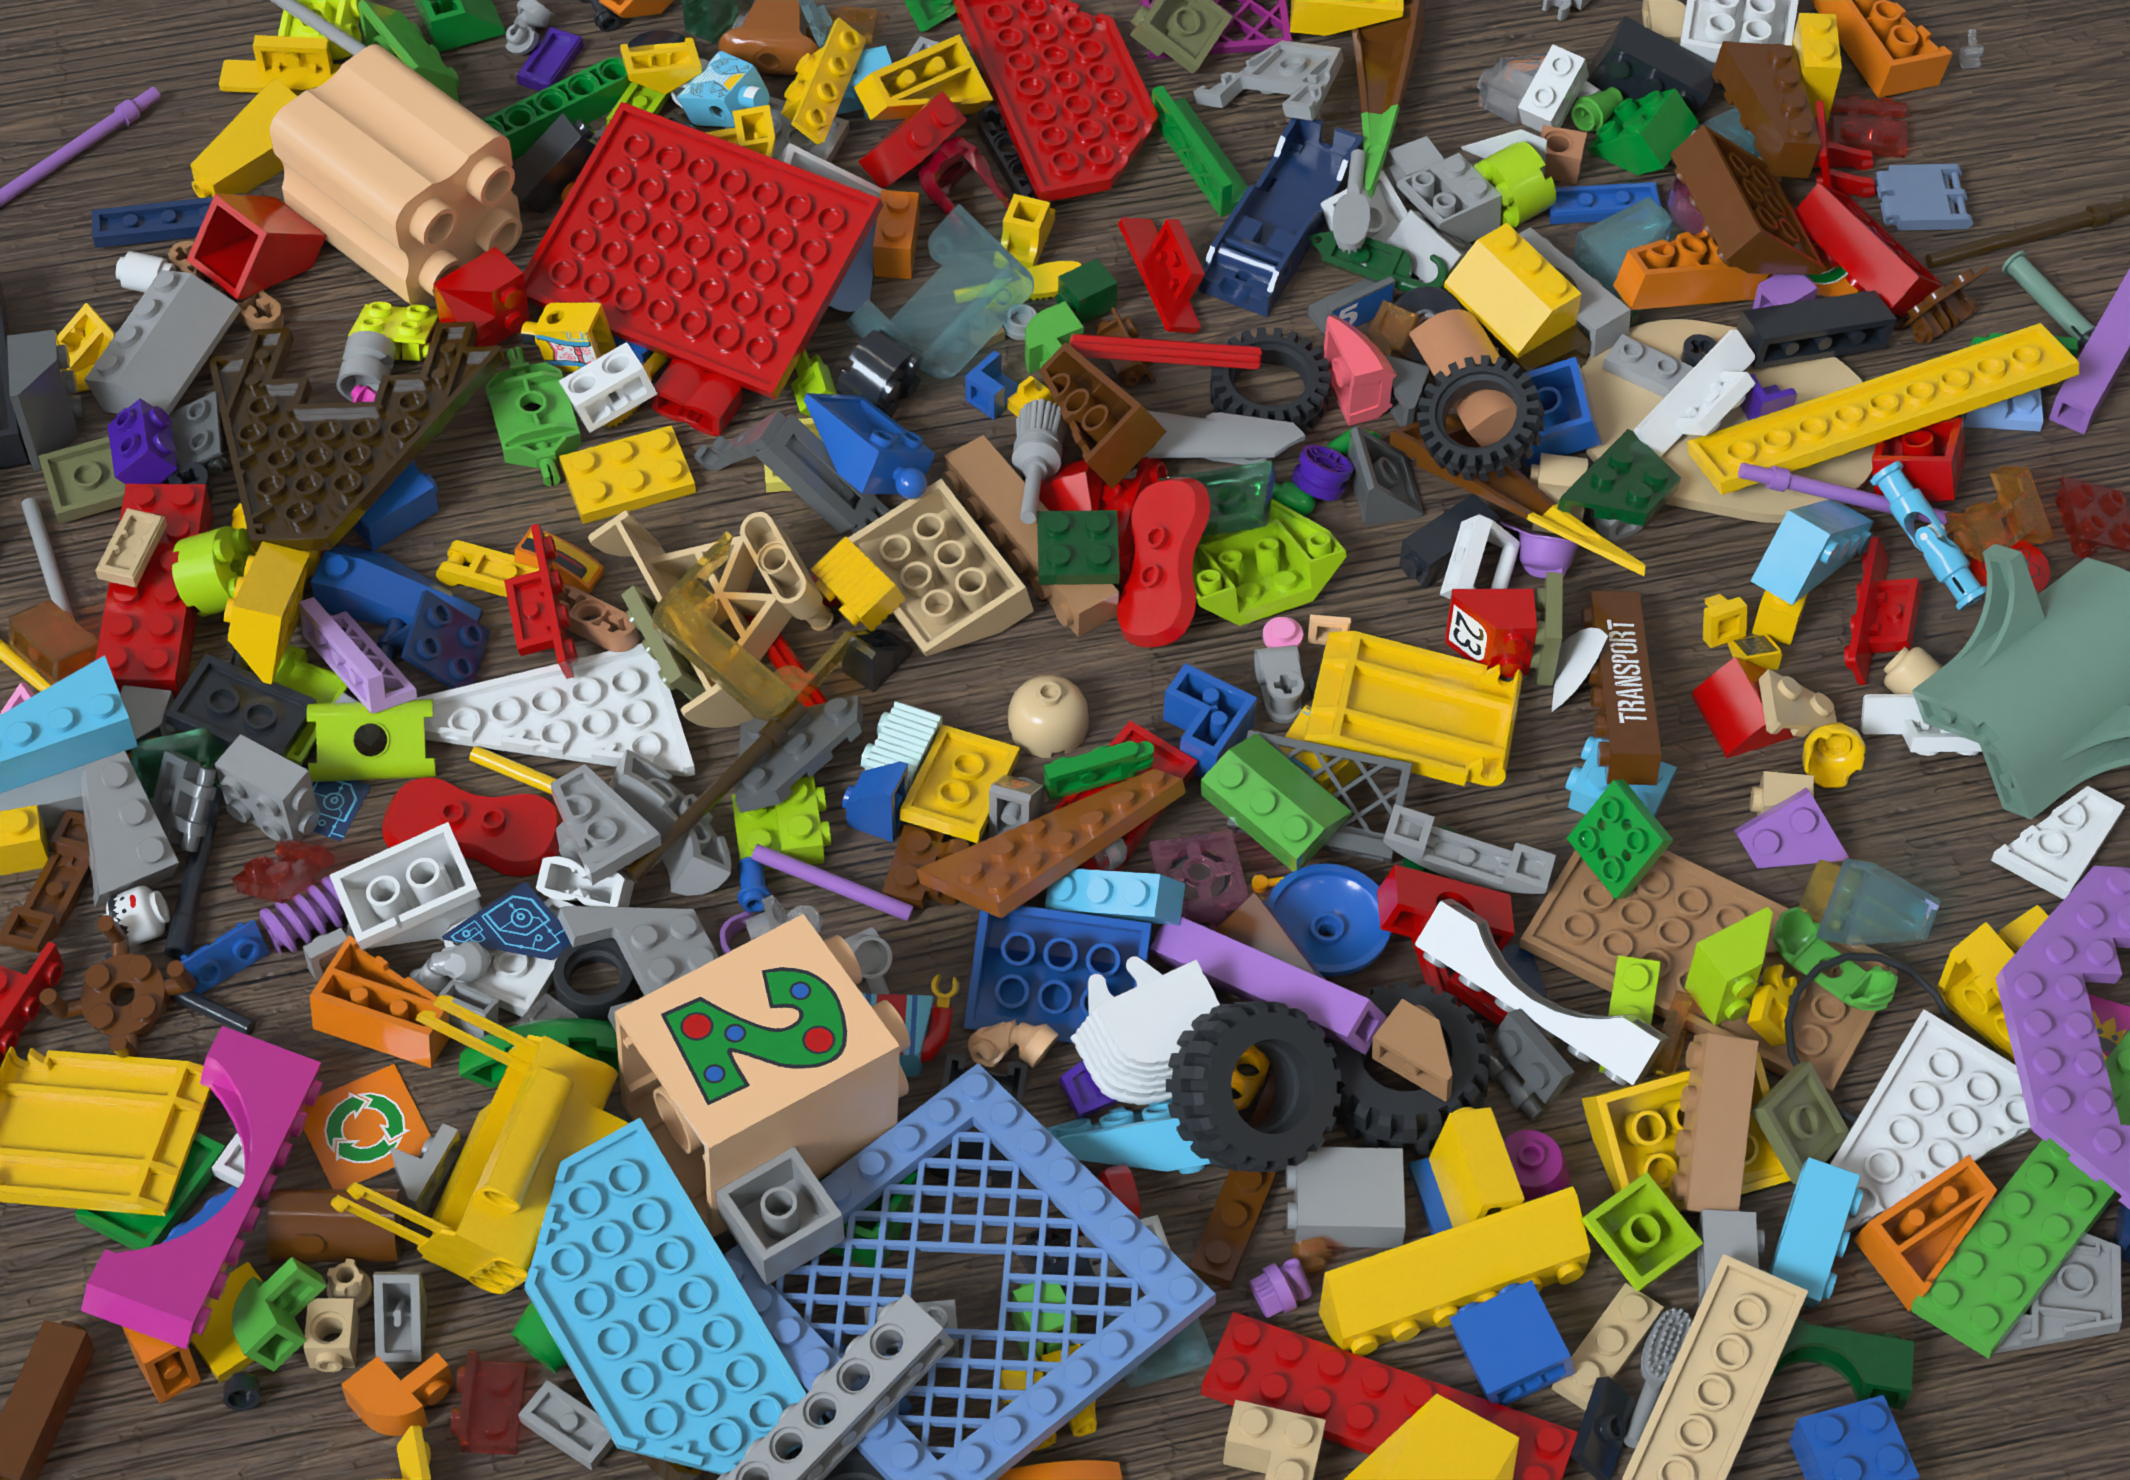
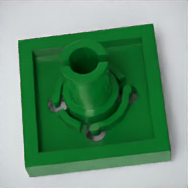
M1624 779L1613 780L1567 837V840L1615 899H1625L1673 841L1671 836ZM1603 850L1605 851V855L1607 858L1603 857Z

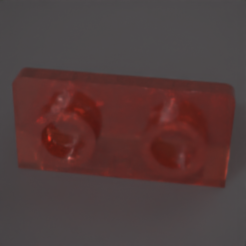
M468 1350L466 1365H459L457 1372V1393H462L461 1406L453 1407L451 1415V1435L458 1436L463 1453L517 1455L521 1427L518 1414L522 1411L528 1372L526 1363L480 1361L478 1350Z

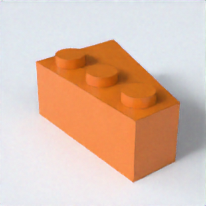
M1968 1155L1869 1221L1853 1240L1906 1309L1910 1311L1915 1298L1918 1295L1923 1297L1997 1189L1971 1156Z

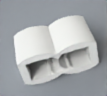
M547 857L542 861L536 889L550 898L580 901L590 907H629L635 882L625 872L618 870L592 886L580 860L564 857Z

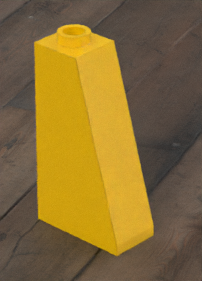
M279 79L271 80L190 164L194 177L192 187L199 198L214 197L215 194H246L284 170L281 159L274 154L270 126L277 112L295 99L297 95Z

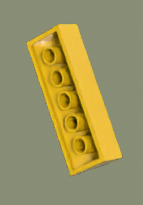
M1572 1186L1325 1272L1319 1315L1334 1347L1359 1356H1365L1376 1350L1381 1344L1393 1340L1396 1342L1408 1341L1421 1330L1435 1325L1438 1328L1450 1326V1317L1456 1315L1460 1308L1472 1302H1485L1497 1296L1500 1290L1510 1284H1524L1532 1280L1539 1293L1543 1287L1557 1282L1564 1285L1576 1281L1585 1273L1591 1253L1585 1226L1581 1221L1582 1213L1577 1193Z

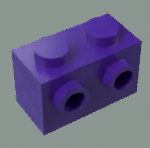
M139 398L129 408L120 411L116 418L107 425L114 476L122 483L160 484L178 469L171 430V419L162 408L158 406L153 407Z

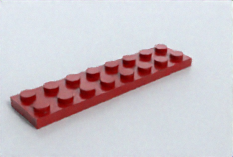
M1233 1312L1201 1385V1395L1233 1407L1235 1400L1324 1419L1326 1422L1323 1439L1371 1455L1434 1395L1439 1394L1519 1437L1513 1480H1563L1578 1435L1577 1431L1497 1403L1490 1404L1488 1400Z

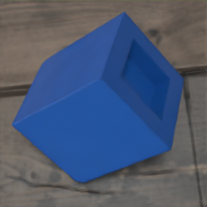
M996 350L965 375V401L993 420L1007 409V399L1017 392L1019 385L1002 373V355Z

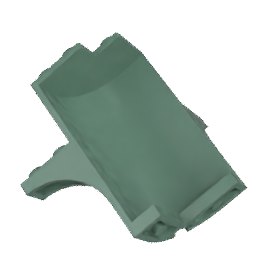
M1993 544L1982 552L1987 571V590L1982 614L1972 636L1963 649L1950 662L1914 688L1912 692L1925 724L1980 744L2002 808L2032 820L2079 783L2102 772L2130 765V572L2108 563L2085 558L2041 593H2038L2028 570L2029 563L2023 553Z

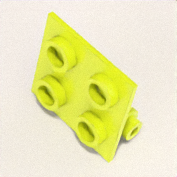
M387 302L365 304L348 337L359 331H374L383 334L394 343L396 347L395 360L400 359L402 346V360L422 361L423 358H426L430 343L426 341L439 318L438 311L436 309H429L428 306L421 304L408 307L391 306Z

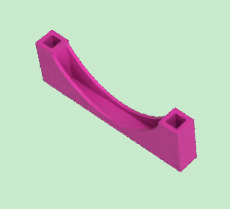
M225 1026L221 1027L206 1056L200 1084L211 1088L224 1105L235 1125L244 1155L245 1176L243 1182L221 1211L185 1235L165 1243L138 1250L115 1253L105 1249L87 1282L81 1308L82 1312L183 1349H187L194 1333L203 1335L213 1310L208 1305L211 1299L220 1300L227 1285L229 1274L224 1272L228 1265L237 1266L246 1243L241 1238L244 1232L253 1233L262 1208L257 1207L260 1199L268 1201L270 1193L275 1187L278 1176L273 1175L276 1167L280 1169L285 1168L293 1148V1144L288 1142L291 1136L300 1137L308 1118V1113L304 1112L306 1105L314 1107L323 1087V1082L317 1080L321 1062Z

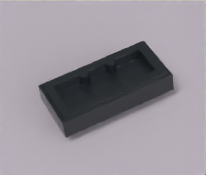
M1609 1376L1596 1378L1570 1456L1597 1480H1611L1636 1400Z

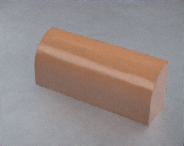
M1453 309L1438 313L1409 333L1434 376L1441 370L1447 377L1451 374L1448 365L1455 361L1459 369L1466 367L1464 360L1466 357L1473 356L1475 364H1481V355H1490L1493 364L1496 363L1498 357H1501L1478 319L1472 313L1465 310ZM1482 389L1470 392L1453 405L1465 428L1481 447L1496 443L1506 436L1516 419V404L1506 394L1497 390Z

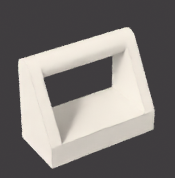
M1480 514L1462 521L1440 595L1450 599L1452 589H1476L1473 586L1487 541L1503 548L1491 589H1507L1520 548V542L1495 521Z

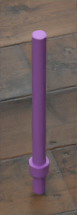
M152 86L132 101L126 99L114 108V113L0 189V207L123 124L128 126L139 119L142 111L161 99L159 91Z
M1742 462L1738 470L1739 478L1766 484L1767 489L1780 492L1788 489L1892 514L1889 510L1891 504L1882 495L1790 474L1789 469L1774 465L1769 469ZM1933 508L1944 527L1956 530L1961 527L1963 521L1961 514ZM1919 513L1915 520L1932 524L1930 519L1922 513Z

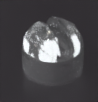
M1119 838L1094 855L1093 859L1103 871H1113L1125 861L1127 845L1123 839Z

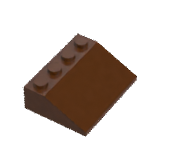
M1702 125L1670 153L1677 166L1675 174L1688 187L1691 193L1688 199L1693 207L1702 214L1705 220L1702 226L1708 235L1716 241L1719 247L1716 250L1717 255L1728 267L1734 265L1746 273L1820 275L1826 270L1775 176H1772L1763 160L1705 125Z

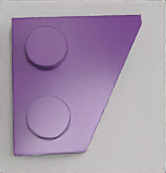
M1807 787L1734 829L1757 868L1844 861L1849 858Z

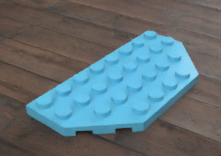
M641 1117L560 1161L531 1267L525 1282L527 1295L618 1449L720 1475L732 1471L745 1458V1452L748 1447L758 1438L765 1437L778 1424L782 1412L791 1404L798 1403L806 1395L805 1390ZM820 1418L819 1425H825L823 1420ZM798 1444L791 1447L788 1450L786 1456L792 1453L797 1448L799 1450L802 1449L803 1444Z

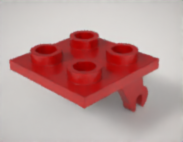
M1816 101L1817 117H1814V121L1821 142L1813 165L1814 168L1821 167V170L1815 171L1816 184L1818 182L1846 195H1857L1861 198L1872 197L1876 194L1874 179L1831 169V167H1854L1857 170H1869L1874 166L1872 152L1830 142L1823 101Z

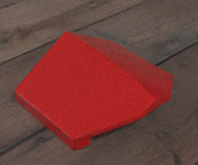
M1085 459L1061 465L1059 471L1054 476L1041 480L1039 500L1049 511H1095L1099 508L1103 479L1086 463Z

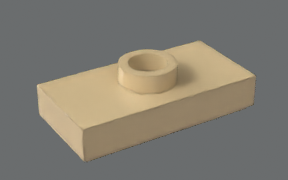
M127 508L95 570L97 578L136 588L167 527L165 517Z

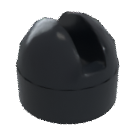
M238 1370L227 1377L223 1386V1402L228 1408L242 1411L252 1409L259 1404L261 1388L257 1376L252 1373L248 1374L245 1370Z

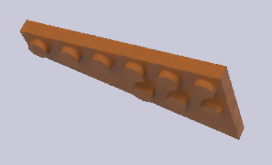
M1154 768L916 869L920 884L994 916L1003 918L1184 795L1186 790L1183 779Z

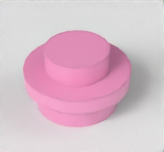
M1288 617L1273 618L1266 623L1263 629V641L1267 648L1296 645L1298 648L1303 640L1302 627L1298 622Z

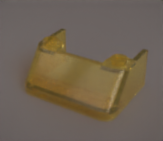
M726 531L658 602L653 613V627L658 635L755 717L765 721L775 720L795 701L803 703L845 658L852 636L845 631L807 673L796 666H783L772 673L712 622L716 616L718 605L714 595L703 584L728 558L733 536Z

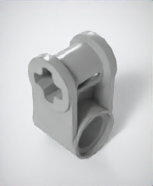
M1297 646L1255 649L1254 665L1256 679L1261 687L1265 711L1268 717L1278 723L1287 724L1294 722L1302 710L1300 697L1304 692V681Z

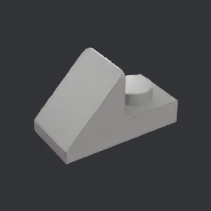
M442 1123L435 1137L430 1136L424 1143L420 1158L396 1148H390L394 1167L410 1209L426 1215L463 1149L458 1129Z

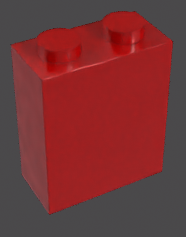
M942 91L904 119L862 157L858 163L880 188L885 189L922 162L967 119Z

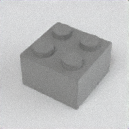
M795 1146L715 1191L719 1217L766 1286L845 1240L843 1215Z

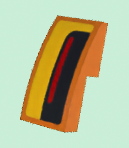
M530 527L515 548L514 562L539 568ZM543 531L545 536L552 535L550 533ZM552 535L558 558L552 559L553 569L559 570L563 584L571 585L590 594L604 574V566L575 545Z

